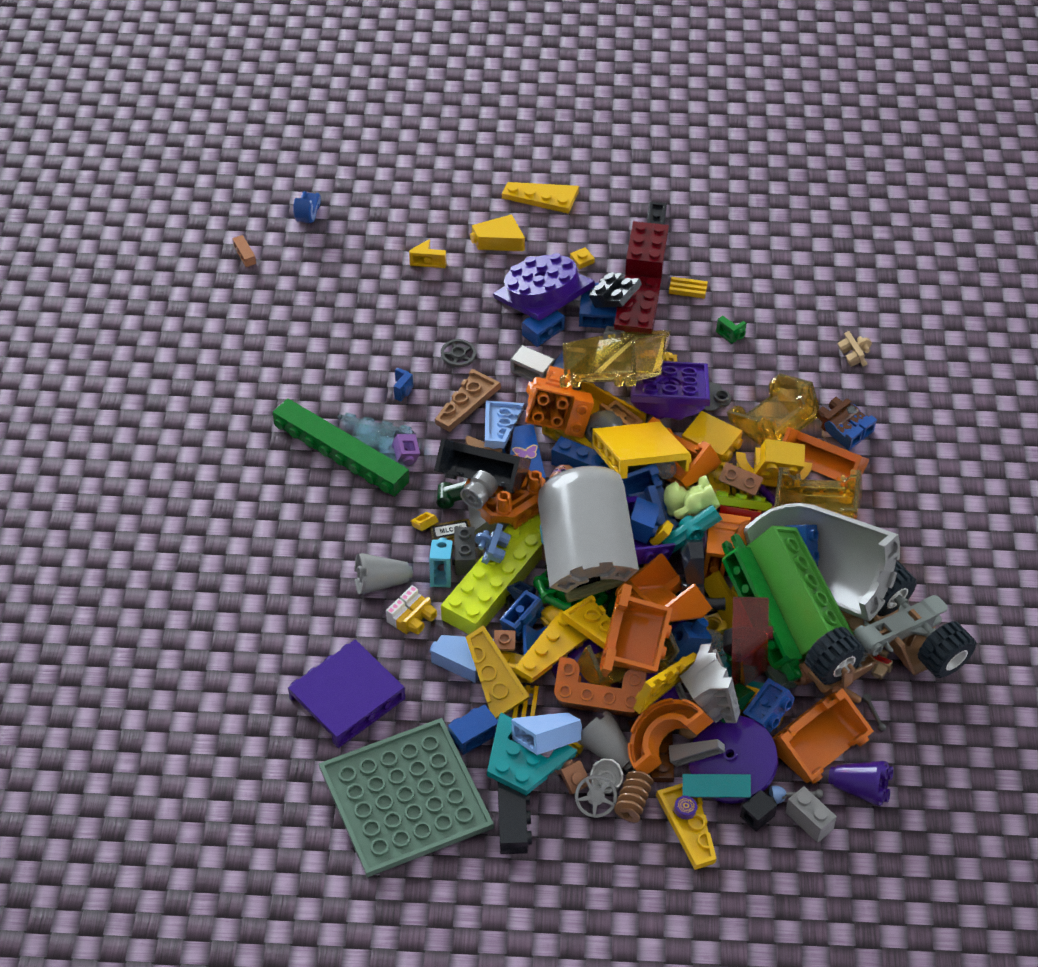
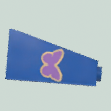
M534 425L514 427L510 455L531 459L529 470L540 471L542 477L546 480Z

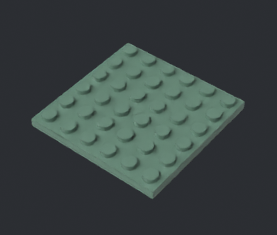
M442 718L319 763V769L366 877L373 876L494 829V823Z

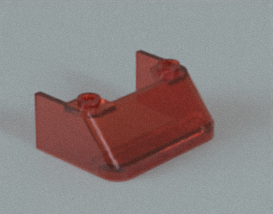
M733 597L732 679L734 685L737 683L744 686L748 685L766 672L768 666H771L768 661V639H773V626H768L769 598Z

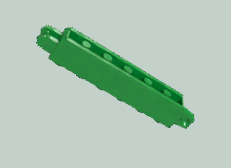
M735 534L731 537L734 548L727 540L722 543V548L726 555L722 558L723 565L752 627L765 634L764 652L770 665L775 670H781L789 681H797L803 677L799 668V661L803 659L751 548L746 547L740 535Z

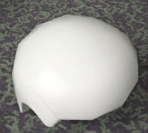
M606 758L593 764L590 776L600 775L608 778L617 791L623 782V771L620 764L613 759ZM590 779L593 787L601 788L606 783L602 779ZM610 785L604 790L605 794L613 793Z

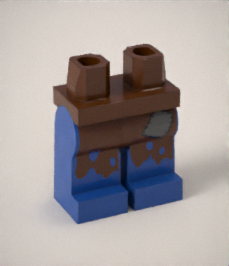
M835 397L828 406L832 410L829 411L822 406L818 409L816 417L822 422L821 428L849 451L874 432L877 419L872 415L866 416L856 405L851 404L852 401L848 398L842 401Z

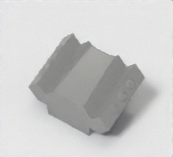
M701 644L695 662L687 671L680 675V678L693 700L712 720L717 723L720 719L724 718L726 723H737L740 709L733 679L728 676L727 668H723L719 663L717 652H713L711 644Z

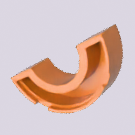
M668 698L650 705L638 716L630 731L632 735L630 743H628V755L633 768L646 774L651 773L662 764L659 757V747L668 733L675 729L685 728L698 735L714 721L699 706L686 699Z

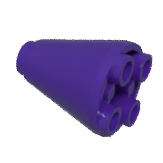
M887 761L831 766L828 781L829 784H833L834 787L876 806H881L883 802H889L890 789L887 788L888 781L892 780L893 767L889 766Z

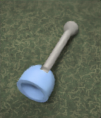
M781 786L769 787V795L775 800L776 804L782 803L786 797H791L796 793L786 792ZM821 789L810 791L817 798L823 796Z

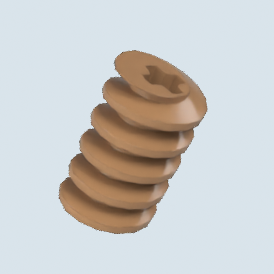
M641 771L627 773L623 782V788L620 790V795L614 806L615 813L623 820L632 823L640 821L639 815L643 813V807L646 805L645 800L648 799V793L651 791L650 785L654 782L648 774Z

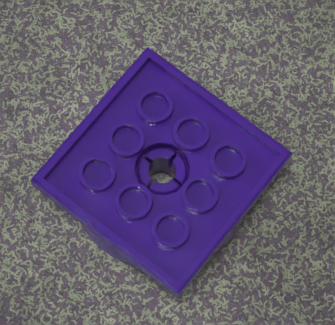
M559 253L537 257L530 256L525 258V261L512 266L505 276V286L494 292L493 295L494 299L540 321L591 290L596 285L594 280L578 273L577 266L572 259Z
M631 360V373H651L654 361ZM662 361L657 376L631 381L630 400L635 408L653 415L657 419L674 418L682 420L684 417L695 415L706 406H710L708 364ZM631 376V380L644 376Z

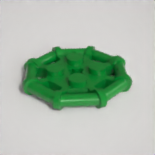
M547 569L533 580V585L537 588L542 603H548L560 610L565 611L585 599L567 602L565 592L553 588L547 590L546 587H549V580L546 577ZM606 591L593 595L598 606L607 604L610 597Z

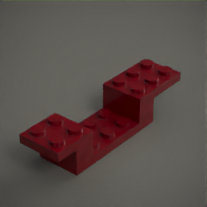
M633 221L626 257L625 279L639 278L642 285L623 307H617L614 330L625 331L624 333L653 335L669 225Z

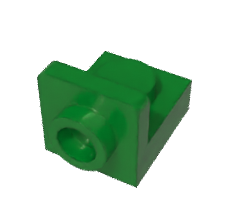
M721 316L717 320L716 332L733 344L745 336L747 323L742 321L735 325L726 317Z

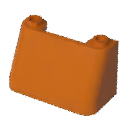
M652 417L648 423L661 421L655 417ZM667 428L690 452L691 463L689 464V471L686 472L676 461L671 462L668 475H663L666 481L670 483L676 481L679 486H683L686 489L696 483L701 476H707L715 471L722 463L711 444L702 441L695 445L675 435L670 428Z
M841 688L816 702L772 738L777 747L778 757L803 781L814 784L823 778L821 773L824 772L826 766L851 746L857 744L860 747L869 741L868 736L874 731L845 690Z

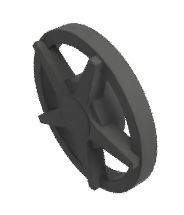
M463 339L450 340L441 348L442 360L453 368L468 366L473 363L476 357L474 345ZM456 344H464L468 347L464 348L462 346H457ZM448 346H453L451 352H444ZM470 350L473 352L471 358L466 356V353ZM446 357H452L454 361L452 362L448 360Z

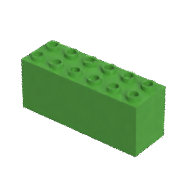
M772 525L746 546L751 548L803 659L799 662L806 660L805 658L810 648L817 639L835 628L846 627L852 633L796 527Z

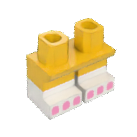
M413 585L400 596V599L398 598L386 609L387 623L406 635L410 631L419 635L425 627L424 622L421 620L425 618L432 622L437 617V610L431 605V599L420 595L418 589Z

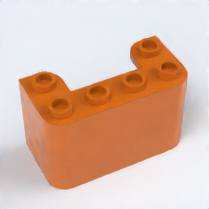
M559 657L554 694L562 706L599 713L609 710L612 715L636 717L639 715L633 707L637 701L635 697L642 690L647 679V672L628 670L623 677L622 689L581 682L582 676L579 675L580 667L578 663L571 658Z

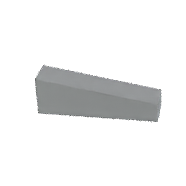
M718 739L669 746L670 762L676 767L725 752V744Z

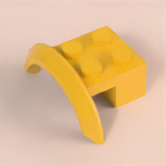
M766 439L761 445L760 462L755 469L748 463L746 453L736 452V460L739 467L763 477L762 484L770 487L785 488L795 486L809 475L812 468V463L805 462L804 444Z

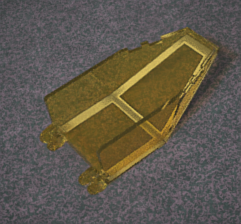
M652 330L651 334L624 332L620 333V337H615V334H609L608 339H603V336H595L563 343L564 375L560 376V386L569 387L570 382L572 387H579L581 382H614L616 387L623 386L624 381L626 386H635L637 381L661 375L671 330Z

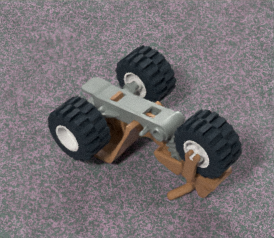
M896 561L894 572L897 573L894 585L892 589L888 588L883 598L885 603L876 616L870 621H865V627L863 625L857 627L853 634L846 627L835 628L816 640L808 651L805 664L810 669L808 676L825 696L843 688L854 703H860L861 697L846 687L869 672L877 664V661L871 655L879 654L883 647H886L890 652H894L913 675L929 670L936 678H943L956 672L969 660L976 648L977 642L957 621L946 623L935 629L936 625L942 621L940 614L948 609V606L940 597L932 595L910 606L908 599L917 586V580L899 561Z

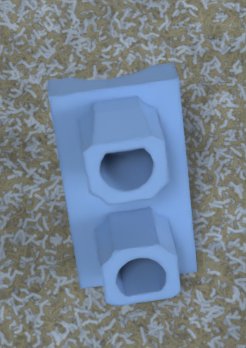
M497 523L495 531H492L491 535H489L490 532L488 530L476 534L475 542L479 545L478 548L483 550L486 547L482 563L488 564L489 560L501 563L506 551L496 546L498 544L506 548L511 535L502 531V524Z

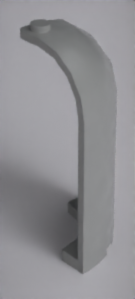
M581 466L560 472L544 483L539 490L538 507L549 587L568 593L577 586L589 582V578L600 576V580L615 579L627 581L639 570L625 487L621 475L607 467Z
M805 503L784 504L769 509L744 528V535L748 545L772 525H817L819 532V560L817 567L840 610L856 617L870 621L884 605L885 600L883 598L888 588L892 589L897 576V573L894 572L896 560L900 559L899 535Z

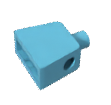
M447 538L432 540L429 557L430 587L451 588L453 541ZM444 564V571H439L437 569L438 565Z

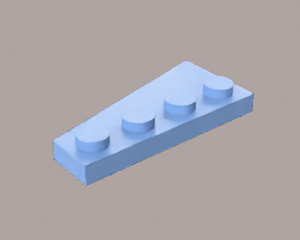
M486 400L484 447L491 449L505 448L524 410V403Z

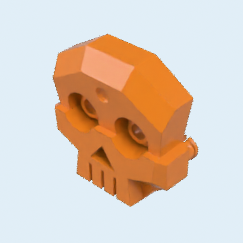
M528 470L520 490H515V494L503 491V487L498 485V489L491 496L494 498H489L481 509L476 510L480 511V516L490 525L494 523L511 524L514 529H517L522 523H526L528 519H532L535 515L539 514L538 494L546 480L542 477L540 471ZM467 479L464 487L466 486V484L470 483L471 479Z

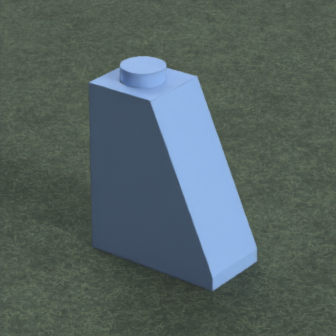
M441 635L437 642L434 641L429 651L431 653V663L474 683L477 682L479 677L466 637Z
M568 712L511 719L512 739L536 755L581 740V720Z

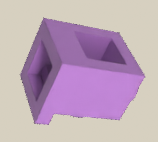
M416 434L396 435L392 448H394L397 462H403L405 466L414 464L420 455Z

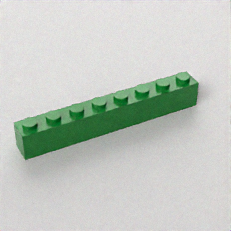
M289 398L273 411L274 425L278 429L286 431L293 438L301 440L308 447L316 449L323 456L331 458L338 465H342L353 474L364 478L368 483H373L383 492L395 497L410 482L409 469Z

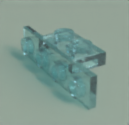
M345 413V415L338 414V419L342 422L355 424L353 437L368 446L390 450L394 433L416 434L412 427L400 425L399 428L387 421L376 423L375 419L369 417L358 419L356 415L351 413Z

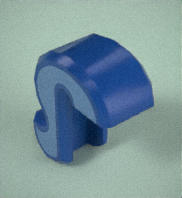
M303 191L301 198L294 199L293 213L297 222L313 223L315 221L317 210L321 203L319 193L314 194Z

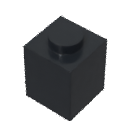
M760 790L742 805L740 817L752 829L758 831L775 817L777 804L770 795H766Z

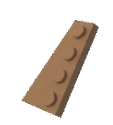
M471 369L469 377L462 381L461 388L458 392H454L450 403H446L435 418L436 425L451 432L501 389L500 382Z

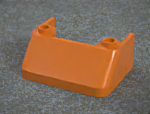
M791 427L787 428L782 440L784 442L804 444L805 462L812 463L811 470L839 481L838 485L843 488H855L869 462L868 458Z

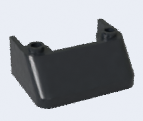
M441 439L434 471L445 473L446 478L457 480V476L472 479L478 471H486L496 479L499 486L503 487V491L515 494V490H520L531 459Z

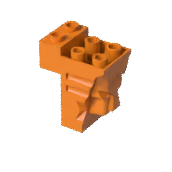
M549 366L546 378L535 377L532 382H528L526 392L529 397L525 422L562 430L565 435L583 438L594 406L592 394L573 390L567 369Z
M719 513L722 520L706 530L704 579L716 571H720L724 578L726 569L722 558L726 555L723 551L722 543L727 540L734 548L731 537L738 534L745 546H747L744 528L750 523L751 517Z

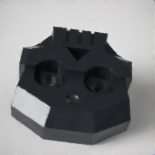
M686 540L681 549L684 577H680L682 579L681 593L692 584H695L713 608L710 611H725V597L710 598L708 593H704V551L702 540Z

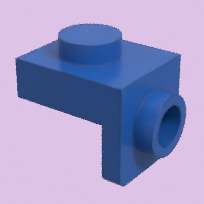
M396 368L394 399L401 402L405 396L411 393L413 374Z

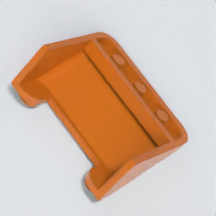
M662 553L623 583L632 586L630 597L673 608L669 622L701 619L713 609L695 584H692L680 595H674L681 590L682 579ZM621 584V585L616 589V592H615V595H616V596H617V593H618V591L620 590V588L622 587L623 584Z

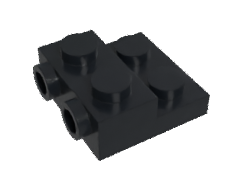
M611 272L606 274L604 278H601L599 284L590 290L589 297L595 308L623 307L640 288L642 283L639 278L625 279L623 273Z

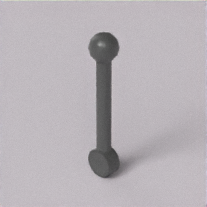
M864 694L863 701L868 704L878 724V730L885 731L886 725L881 722L871 702V695Z

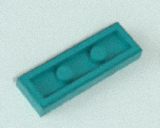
M683 774V796L691 798H751V774Z

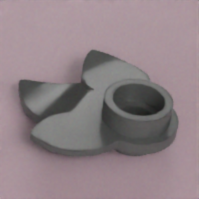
M709 382L710 406H706L703 410L715 411L719 407L728 406L731 403L729 392L722 389L719 384Z

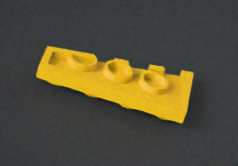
M560 610L514 667V673L533 683L549 671L559 661V657H567L571 651L581 647L583 642L589 638L562 620L563 610Z

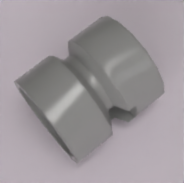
M480 470L472 477L470 483L466 484L461 490L460 496L469 507L481 509L498 489V483L490 473Z

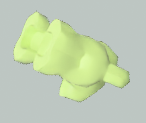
M706 475L701 476L698 479V485L689 488V490L679 486L675 481L666 486L663 495L668 515L678 519L688 514L695 516L711 504L715 509L720 507V503Z

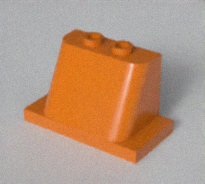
M623 584L617 593L597 675L606 678L612 671L613 666L656 674L660 659L664 660L667 647L664 646L665 638L669 639L672 626L669 625L673 608L630 597L632 586Z

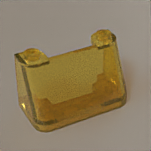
M780 373L769 383L770 396L746 413L743 407L734 406L727 411L730 423L742 430L744 434L761 446L766 439L782 441L788 427L798 431L802 430L817 418L819 404L813 382Z
M779 467L774 508L784 504L805 503L857 519L863 489L861 470H851L850 476L845 478V475H841L840 481L801 480L800 474L794 476L789 472L790 469L788 467Z

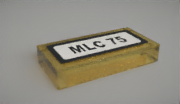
M469 518L430 526L429 530L432 540L447 538L454 542V527H471Z

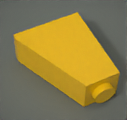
M512 214L472 225L470 239L473 244L475 243L478 250L525 251V237Z

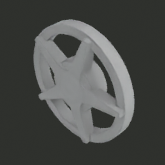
M588 776L576 788V804L580 811L589 817H603L609 814L616 804V788L604 776ZM597 778L606 781V783L601 788L593 787L589 780ZM586 782L589 787L587 796L578 798L579 790ZM608 785L613 790V802L605 798L604 790ZM588 800L593 805V814L585 811L579 801ZM603 802L611 805L604 813L596 814L597 805Z

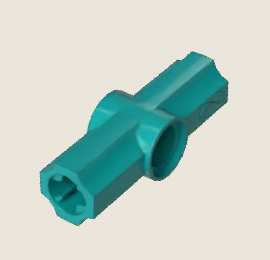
M711 504L697 515H689L681 519L679 527L670 532V535L662 543H675L676 546L672 552L674 553L685 544L686 540H701L704 532L721 521L722 518Z

